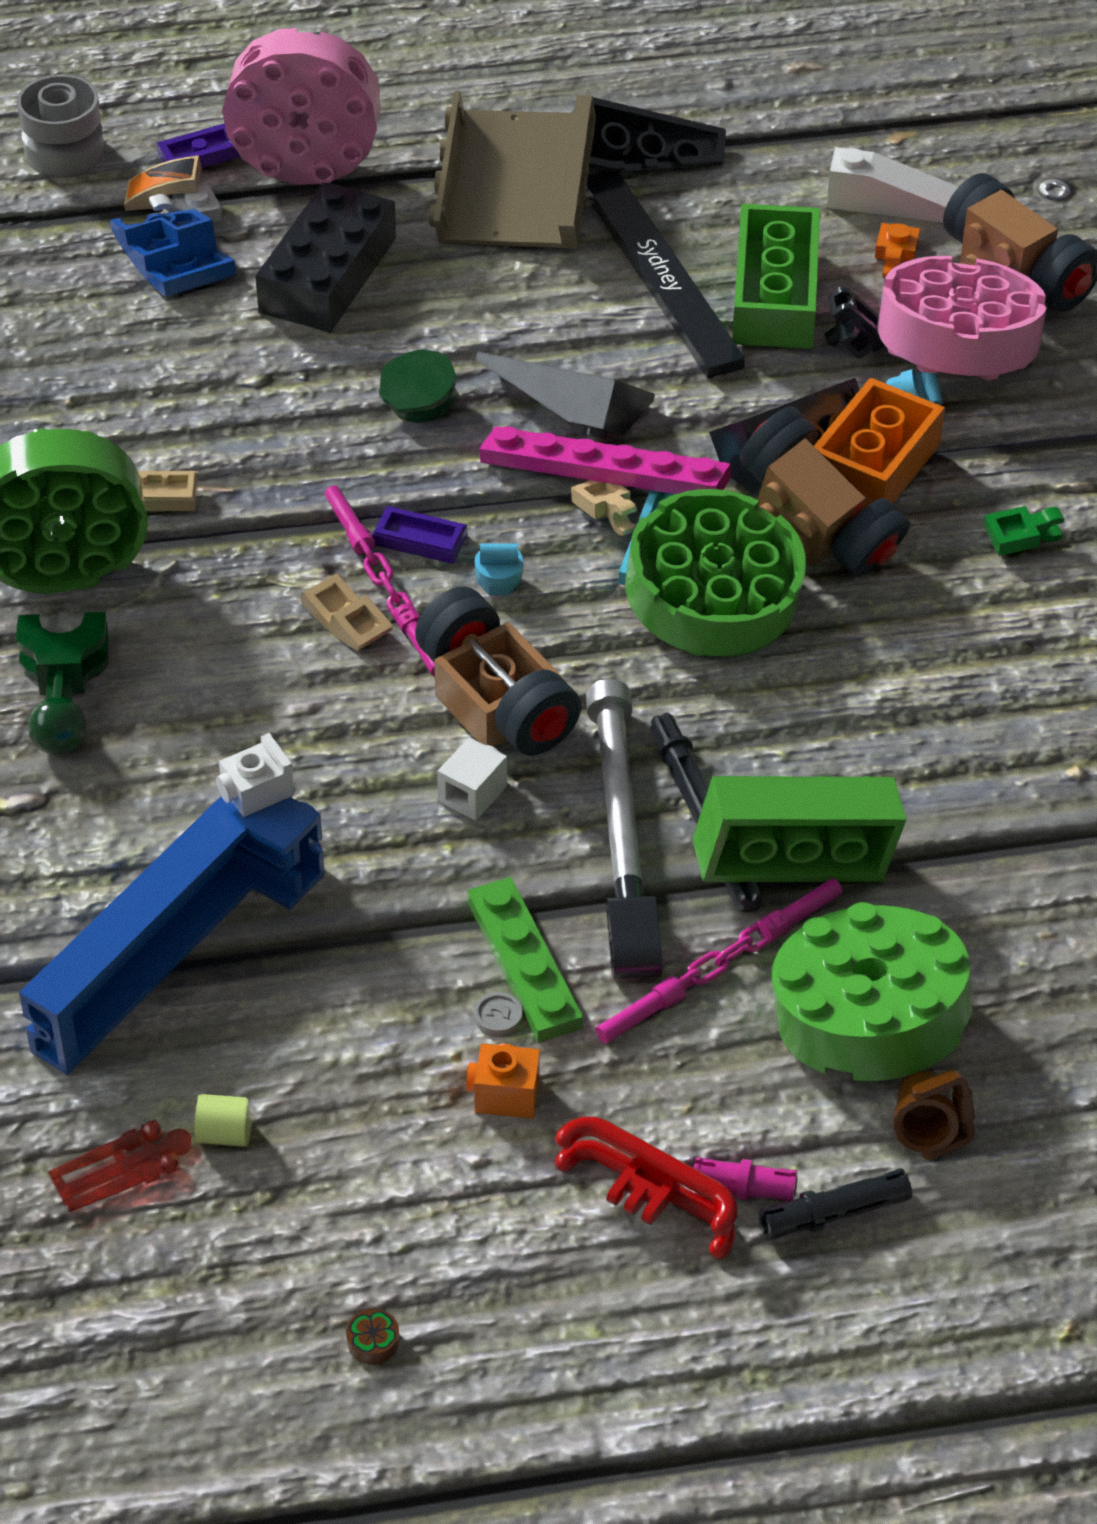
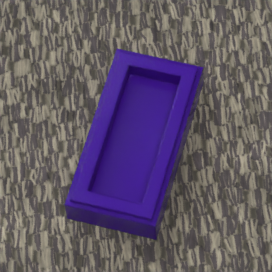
M387 506L372 536L375 540V546L454 564L468 536L466 524Z

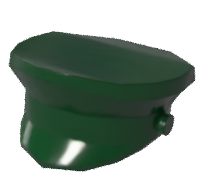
M425 349L407 352L383 366L379 398L391 407L398 417L406 421L423 422L432 420L439 415H444L454 404L457 396L455 388L457 376L446 354Z

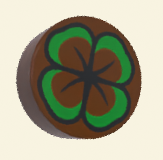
M380 1309L363 1310L353 1316L347 1325L348 1350L360 1362L379 1364L389 1360L398 1350L400 1343L399 1326L395 1318L386 1311Z

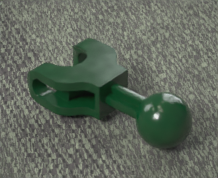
M106 611L85 612L80 626L65 633L49 632L41 627L40 614L18 615L15 635L17 647L20 649V669L26 676L38 682L40 695H46L45 700L37 704L29 716V737L33 744L44 753L50 755L70 753L81 744L86 734V719L80 707L72 701L73 694L85 693L86 683L103 672L109 664V634Z

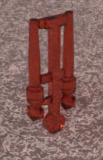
M154 1119L142 1124L141 1129L138 1131L135 1128L120 1134V1138L48 1171V1175L63 1205L67 1208L68 1212H72L140 1183H151L160 1179V1174L162 1173L169 1175L180 1170L181 1164L178 1156L185 1155L190 1151L192 1146L190 1134L183 1129H174L166 1135L165 1141L153 1146L150 1142L162 1138V1129ZM143 1143V1151L126 1158L124 1150L130 1152L141 1147ZM113 1156L116 1161L67 1184L62 1178L65 1174ZM124 1175L123 1177L118 1178L100 1188H97L75 1200L73 1198V1196L78 1195L102 1183L112 1180L118 1176Z

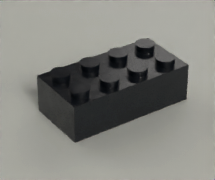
M323 182L255 275L258 313L331 333L396 239L395 201Z

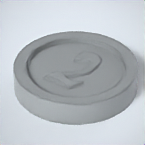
M488 993L482 996L474 1007L475 1024L485 1034L506 1036L516 1031L522 1023V1005L516 997L509 993Z

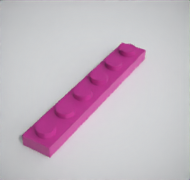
M495 426L479 448L481 463L671 494L699 489L724 490L731 478L730 463L714 461L706 457L693 458L674 455L668 451L642 450L629 445L604 444L590 439H573L555 436L552 433L528 432L508 426Z

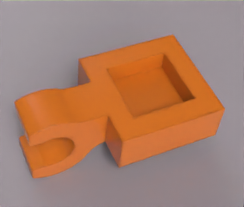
M881 223L876 243L875 258L885 260L882 277H886L893 268L902 262L915 259L920 228L908 227L900 223Z

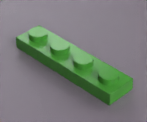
M508 877L467 890V903L514 997L521 1003L523 1014L537 1042L540 1043L583 1029V1015L513 879Z

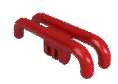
M580 1117L569 1121L559 1129L555 1136L556 1144L563 1148L555 1159V1166L559 1171L568 1172L578 1162L583 1160L597 1161L620 1174V1177L610 1188L606 1201L617 1206L626 1194L630 1193L623 1210L631 1215H635L645 1202L648 1203L642 1212L641 1220L649 1225H652L666 1206L672 1203L711 1225L715 1237L709 1245V1251L714 1258H724L730 1252L735 1241L734 1222L737 1218V1202L731 1191L723 1184L607 1120L598 1117ZM585 1136H592L605 1143L596 1140H577Z

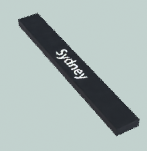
M603 171L588 175L586 197L707 379L743 369L745 365L744 355L619 172Z

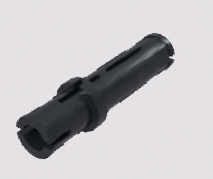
M899 1168L883 1175L842 1185L828 1191L815 1193L809 1190L802 1192L798 1199L759 1210L758 1218L763 1235L766 1234L768 1241H772L807 1229L811 1232L823 1230L825 1224L869 1212L890 1204L908 1201L912 1198V1187L907 1174L904 1175V1169Z

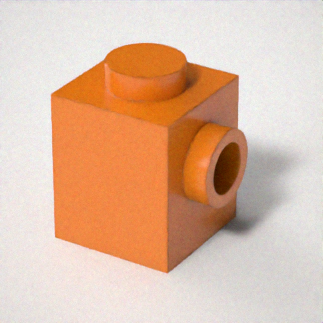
M481 1043L478 1063L469 1062L466 1077V1092L474 1093L475 1113L534 1119L540 1082V1049L516 1047L511 1044L493 1045Z

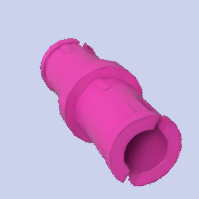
M696 1157L694 1169L723 1184L732 1194L737 1195L738 1200L748 1201L749 1197L790 1202L795 1199L798 1170L753 1165V1160L742 1159L741 1163Z

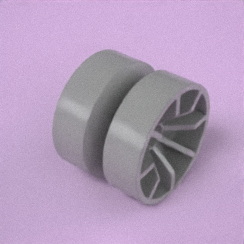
M49 75L30 82L20 91L17 98L20 126L22 128L24 155L26 162L31 168L45 175L65 177L84 173L101 161L105 148L102 125L100 123L99 97L96 88L89 81L73 75Z

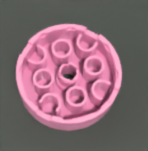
M952 256L918 258L896 266L887 274L882 293L878 334L882 342L888 347L890 354L916 364L917 369L921 372L934 374L944 372L994 380L999 377V374L1026 368L1038 355L1047 308L1045 307L1046 295L1041 287L1026 275L995 262L976 258L975 265L952 263Z

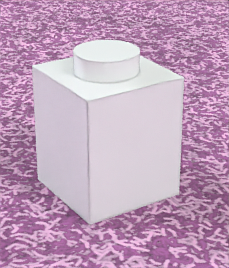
M468 737L437 771L438 802L476 821L507 787V756L492 746L484 745Z

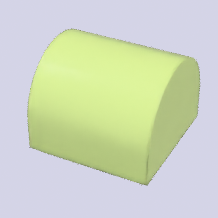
M198 1095L194 1126L195 1142L247 1147L252 1128L249 1099L246 1097Z

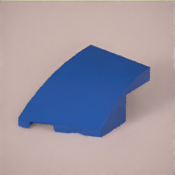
M196 209L150 214L144 223L126 225L122 222L121 218L110 220L111 230L128 258L143 277L165 297L237 275L235 261L217 249L213 220Z

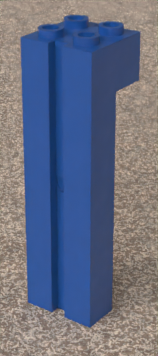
M220 796L19 992L23 1017L32 1022L26 1028L30 1052L68 1075L252 889L291 910L325 875L323 850L319 843L322 839L321 814L310 804L299 802L289 797L243 817L233 802L226 803Z

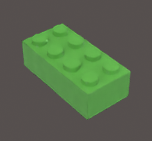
M741 204L732 339L735 344L813 349L820 208Z
M712 776L692 840L703 882H827L831 878L838 882L883 881L907 818L894 777Z

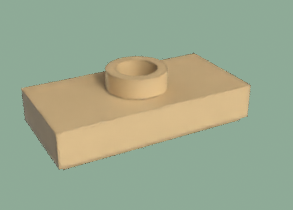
M138 471L146 511H196L199 485L198 471Z

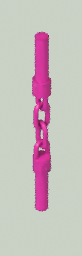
M336 485L330 486L326 489L324 495L345 529L346 535L349 538L348 542L357 555L366 554L367 557L363 562L366 573L375 585L385 586L390 595L387 600L388 610L401 632L411 640L430 674L435 677L434 662L419 647L415 638V629L420 618L418 611L406 593L395 591L390 583L393 578V570L388 561L381 553H372L375 547L373 536L360 523L341 489ZM376 559L381 562L387 572V575L384 572H380V579L376 577L370 567V563L374 567L378 565ZM400 598L403 599V601L405 602V603L402 604V605H401V600H400Z
M831 878L781 911L778 909L772 911L743 930L739 935V941L722 952H708L691 963L685 975L679 979L669 976L663 982L653 987L651 993L597 1026L595 1031L602 1043L607 1044L660 1009L664 1011L675 1003L680 1002L685 998V990L692 985L709 983L728 969L730 961L746 951L756 952L787 934L791 930V926L842 894L841 885L837 880ZM757 931L763 940L752 945L753 938L749 935ZM716 958L715 965L719 968L700 978L701 971L697 968Z

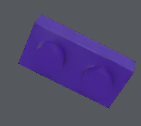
M225 123L156 143L158 156L163 163L174 159L199 155L201 167L203 168L241 157L227 137Z

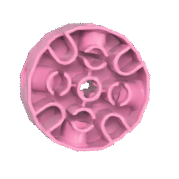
M297 28L278 29L253 40L235 60L222 108L226 134L242 159L259 170L264 176L295 185L330 183L352 173L369 155L381 112L380 87L378 77L363 54L340 37L321 31L320 35H316L310 32H297Z

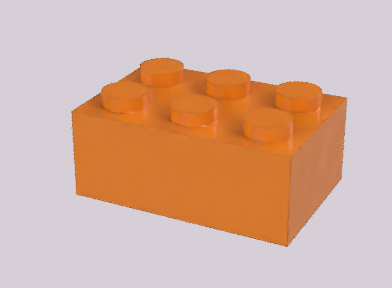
M870 377L814 447L865 497L861 510L880 498H886L894 504L940 445L945 407Z

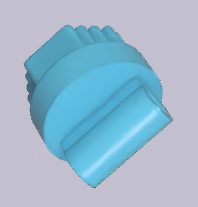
M914 369L901 372L900 376L887 380L886 384L938 405L943 403L936 373H924L921 371L916 373Z
M480 543V551L475 556V575L478 584H481V587L484 588L488 595H510L514 588H517L521 583L524 570L523 556L518 550V543Z

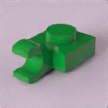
M1026 506L985 515L984 528L998 556L1039 547L1040 539L1044 542H1055L1062 539L1063 534L1058 524L1064 523V517L1058 507H1050L1041 512L1030 514Z

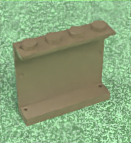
M454 91L452 107H446L445 128L448 130L447 139H441L440 161L443 162L442 171H436L434 189L435 194L438 195L437 203L431 204L429 210V224L431 227H435L439 243L578 248L596 122L592 95H577L574 113L464 110L460 91Z

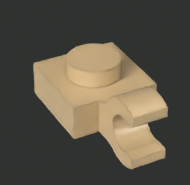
M591 480L571 487L572 502L594 519L608 517L612 528L618 535L623 536L634 532L636 525L629 520L627 514L635 512L636 506L630 500V491L625 487Z

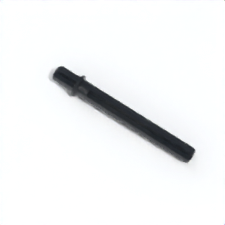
M664 713L661 716L656 715L651 719L652 725L650 730L659 747L657 751L658 758L662 763L667 764L697 825L709 787L692 754L693 744L688 737L682 735L673 715L670 713ZM725 882L737 909L741 912H747L750 909L755 910L761 905L762 894L756 882Z

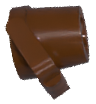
M953 1069L941 1074L919 1071L903 1079L899 1086L897 1106L893 1110V1131L897 1140L905 1148L921 1152V1156L924 1159H934L967 1145L973 1140L975 1136L973 1122L975 1111L972 1091L968 1087L967 1080ZM950 1088H953V1091H952V1100H951L950 1093H949V1090H948V1089H950Z

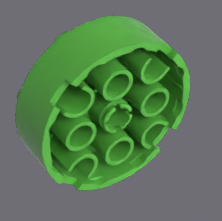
M40 428L0 445V581L23 591L42 594L91 588L99 584L100 577L116 568L122 571L134 560L144 544L148 520L140 476L135 464L125 451L113 442L93 432L72 429L48 430Z
M699 489L685 491L665 498L658 502L657 509L646 518L642 517L633 532L625 577V590L631 609L639 621L651 633L664 642L685 650L692 655L736 656L745 655L763 648L783 634L796 613L806 570V557L803 544L795 529L782 515L776 518L760 508L759 500L737 492L719 489Z
M860 902L853 904L847 909L809 919L804 923L803 927L792 934L782 945L772 967L774 1001L780 1037L788 1050L798 1060L826 1074L829 1068L853 1073V1080L881 1081L912 1075L937 1064L951 1054L961 1043V1034L967 1024L972 1021L973 1003L970 962L963 942L939 918L916 910Z

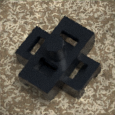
M840 287L828 295L832 316L836 321V325L824 333L827 342L831 346H835L840 342L858 359L864 357L871 350L875 353L885 346L878 334L879 314L847 287Z

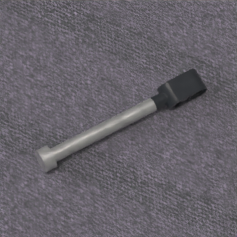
M612 679L602 680L588 688L586 704L589 719L598 725L615 898H607L606 902L612 978L661 977L662 952L655 896H644L625 729V721L632 714L631 692L629 687L621 681Z

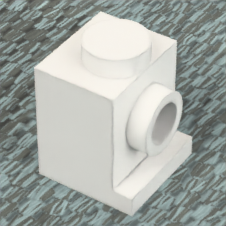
M270 733L261 736L260 744L219 761L220 775L216 777L219 793L226 803L233 802L243 817L294 796L292 763Z

